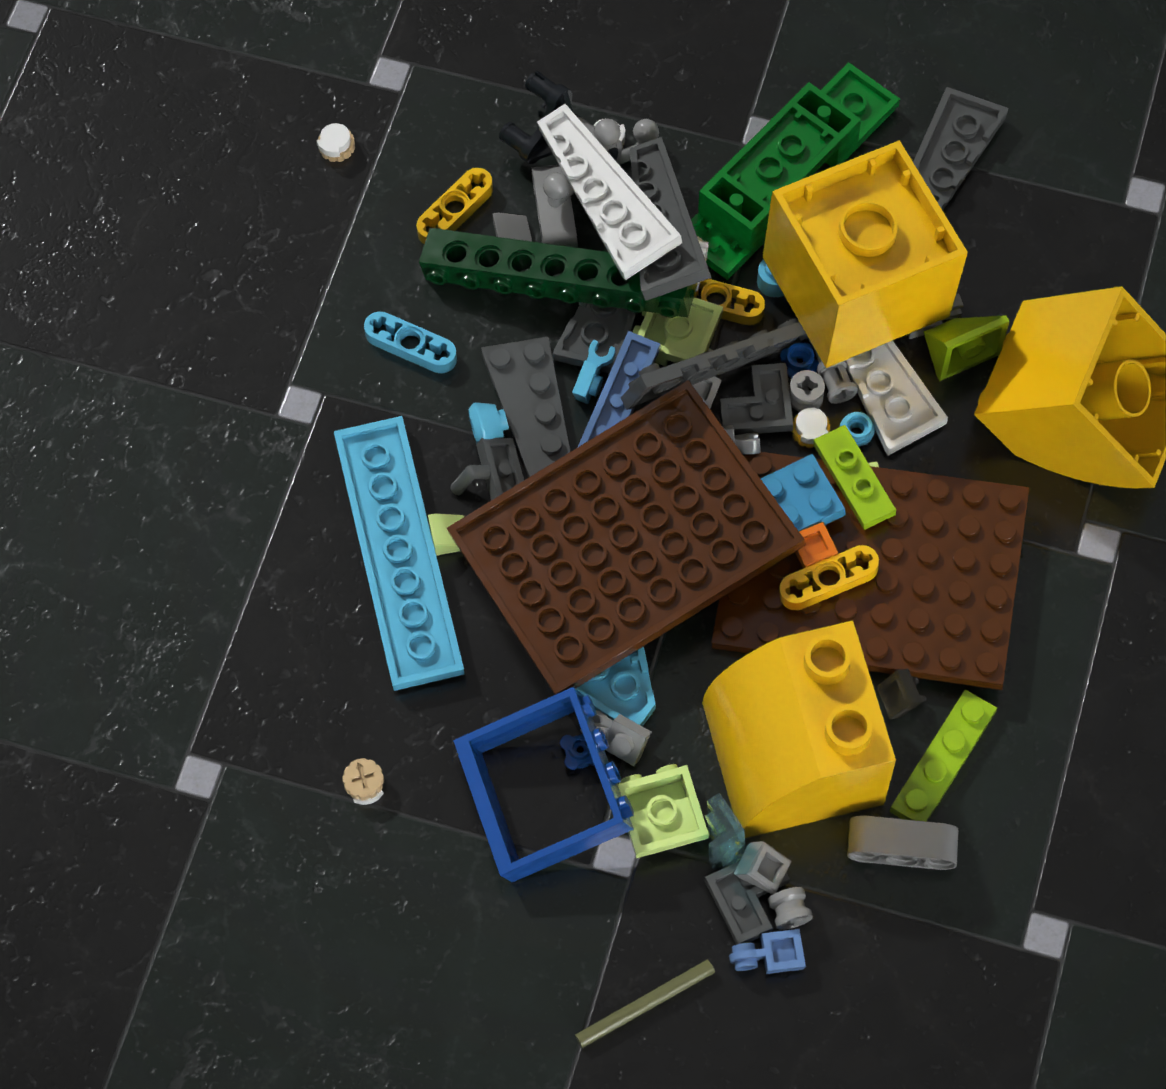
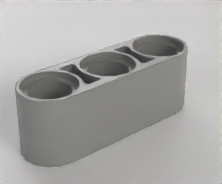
M560 165L531 168L542 243L578 248L571 197L560 207H551L548 203V196L543 188V183L548 175L557 172L564 174Z
M855 816L850 819L847 856L851 860L866 863L937 870L953 869L957 866L959 830L956 826L945 823Z

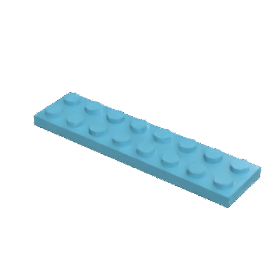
M399 416L334 431L393 690L396 691L465 675L403 417Z

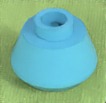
M477 402L473 403L468 409L469 420L476 443L481 438H504L503 431L509 429L504 409L497 410L495 404Z

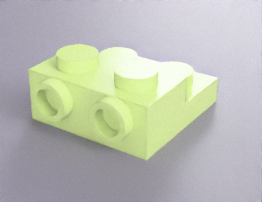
M694 297L688 318L680 316L669 318L659 313L643 311L642 316L645 318L642 325H635L633 333L661 343V349L654 363L667 366L668 361L677 363L707 352L723 314V306Z
M676 764L666 765L659 768L656 774L642 777L640 774L630 775L623 778L617 784L621 796H627L634 811V816L630 817L634 830L628 833L636 859L708 839L709 833L687 765L678 767Z

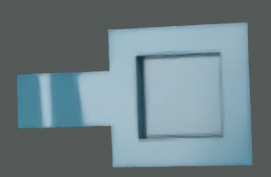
M593 340L589 346L588 358L583 363L572 391L575 400L586 404L589 403L591 395L596 397L601 389L603 377L599 376L601 373L600 369L611 364L616 356V350L613 346L609 348L606 356H598L596 351L599 343L596 340Z

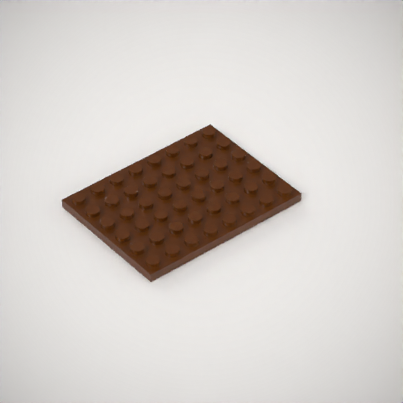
M689 380L447 527L453 541L554 695L572 687H579L805 546V539Z
M767 452L745 455L746 460L760 479L804 458ZM816 459L846 511L845 516L825 525L838 554L859 545L871 547L879 557L877 575L866 583L807 608L790 610L780 600V583L787 575L803 569L794 552L719 599L711 642L713 649L748 654L780 637L853 621L868 671L1002 690L1029 487L870 466L896 508V515L864 530L823 460ZM861 558L856 559V566H861L863 570L868 569V562H863ZM842 564L846 572V578H849L850 569L846 570L845 564ZM832 570L823 571L819 575L820 582L828 586L836 584L840 579L839 575ZM808 578V579H809V586L812 585L813 592H816V590H815V588H814V586H813V579H812V578ZM791 586L790 594H795L797 598L802 597L803 589L798 590L796 586Z

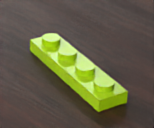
M965 689L893 802L889 812L901 819L927 822L993 718L997 707Z

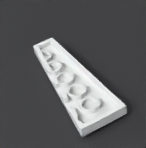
M566 104L537 121L540 132L625 280L682 244L679 232Z
M893 340L846 360L847 372L852 382L858 388L857 393L868 416L874 423L875 431L888 456L947 424L948 417Z

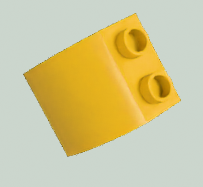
M1123 286L1024 300L1010 332L1003 341L1002 350L988 383L979 396L978 406L974 415L1015 456L1046 470L1077 480L1105 486L1155 488L1166 460V333Z
M853 621L775 639L734 662L710 684L704 694L702 704L740 839L884 805L896 758Z

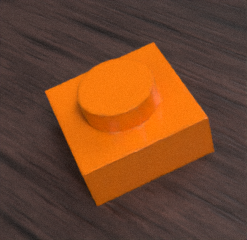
M823 522L799 531L805 539V546L795 553L803 568L838 554Z

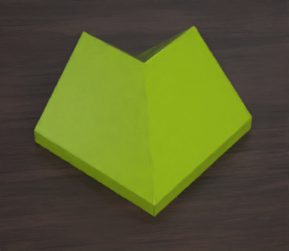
M1007 316L954 318L924 331L939 381L1000 355L1010 322Z

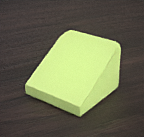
M428 515L436 556L460 551L448 533L447 527L464 518V515Z

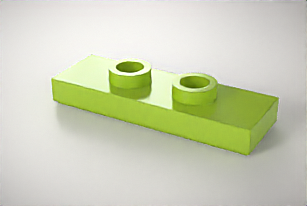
M846 425L814 439V447L864 530L896 515V508Z

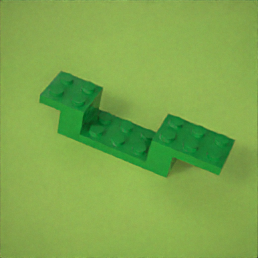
M849 62L821 90L808 82L699 191L698 213L691 221L696 235L703 241L709 242L707 266L728 280L765 243L772 191L813 175L824 163L831 167L844 163L899 107L900 98Z

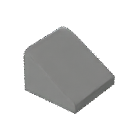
M493 213L496 237L532 242L526 216Z
M764 841L751 842L747 846L734 874L744 881L771 894H775L792 861Z

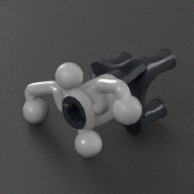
M535 71V74L532 73L525 83L526 90L545 101L541 107L546 112L538 111L540 119L564 104L573 112L572 91L562 84L556 85L539 71ZM574 113L618 164L631 160V147L651 141L659 136L658 125L653 120H639L633 128V135L637 143L623 149V145L619 140L621 135L620 126L616 121L609 118L603 119L596 126H593ZM508 122L499 133V139L519 152V157L528 164H534L540 159L553 155L539 127L530 136L515 126L513 122ZM558 172L548 175L543 183L544 192L548 196V203L551 207H560L575 193L566 176Z

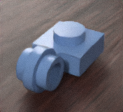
M800 929L762 933L760 936L762 949H755L754 943H742L732 946L733 953L729 955L730 963L735 965L736 971L755 969L758 967L757 961L764 959L766 974L803 970L806 967Z

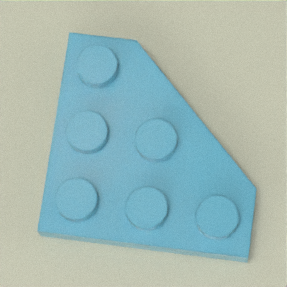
M644 646L576 688L584 697L589 695L595 709L604 713L613 721L621 714L643 727L656 709Z

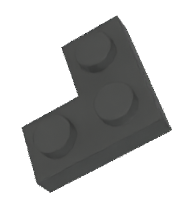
M786 363L751 365L754 396L720 399L722 426L733 425L734 435L793 431Z
M739 862L705 877V883L736 945L754 941L760 938L762 933L772 932L773 929L758 900V897L769 892L737 877L734 872ZM787 872L779 888L789 884L790 878Z

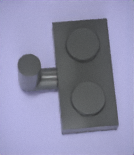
M481 438L476 444L481 465H468L452 483L450 489L455 495H461L474 479H485L490 499L493 500L524 481L513 438Z

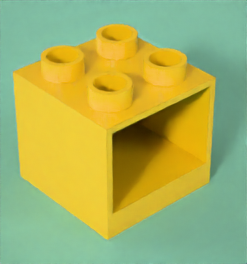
M900 140L772 191L763 259L826 368L950 317L968 252Z

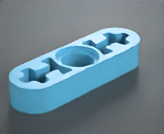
M381 311L370 314L364 322L367 341L380 349L435 373H447L457 363L455 345L444 337ZM382 324L386 325V331L381 330L378 334L374 332V327L380 328ZM407 336H415L420 340V343L416 348L406 349L401 345V341ZM427 343H429L430 350L426 349ZM442 351L447 352V358L441 357L439 361L435 360V354L440 355Z

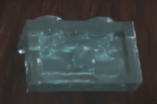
M718 793L707 800L708 814L705 815L709 824L706 827L709 836L713 840L708 844L709 864L713 870L720 866L725 868L737 863L743 856L741 853L745 852V829L722 795Z

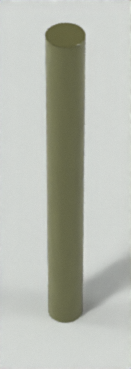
M708 959L575 1034L581 1048L586 1047L714 974L715 970Z

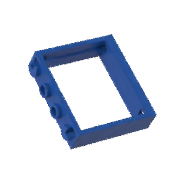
M575 687L453 740L499 874L511 883L634 830L630 817L634 816L633 808L627 796H621L617 785L621 782L620 773L615 763L608 761L605 750L609 748L608 741L602 729H596L592 718L597 715L595 706L589 695L584 697ZM575 712L614 818L519 859L482 753Z

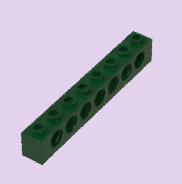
M437 228L429 229L419 260L425 279L438 285L449 283L462 285L468 289H491L502 294H509L511 292L526 294L536 299L547 297L560 299L566 303H589L600 308H624L634 313H641L643 311L659 313L669 318L676 316L688 318L698 284L696 283L645 301L640 286V273L637 272L625 280L609 252Z

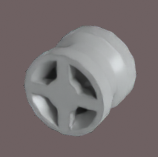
M804 370L793 376L790 383V400L794 410L800 413L806 408L819 409L821 407L825 383L820 374Z
M788 888L768 898L770 908L774 909L777 915L775 919L777 929L795 928L813 919L811 909L807 908L804 903L806 898L804 888Z

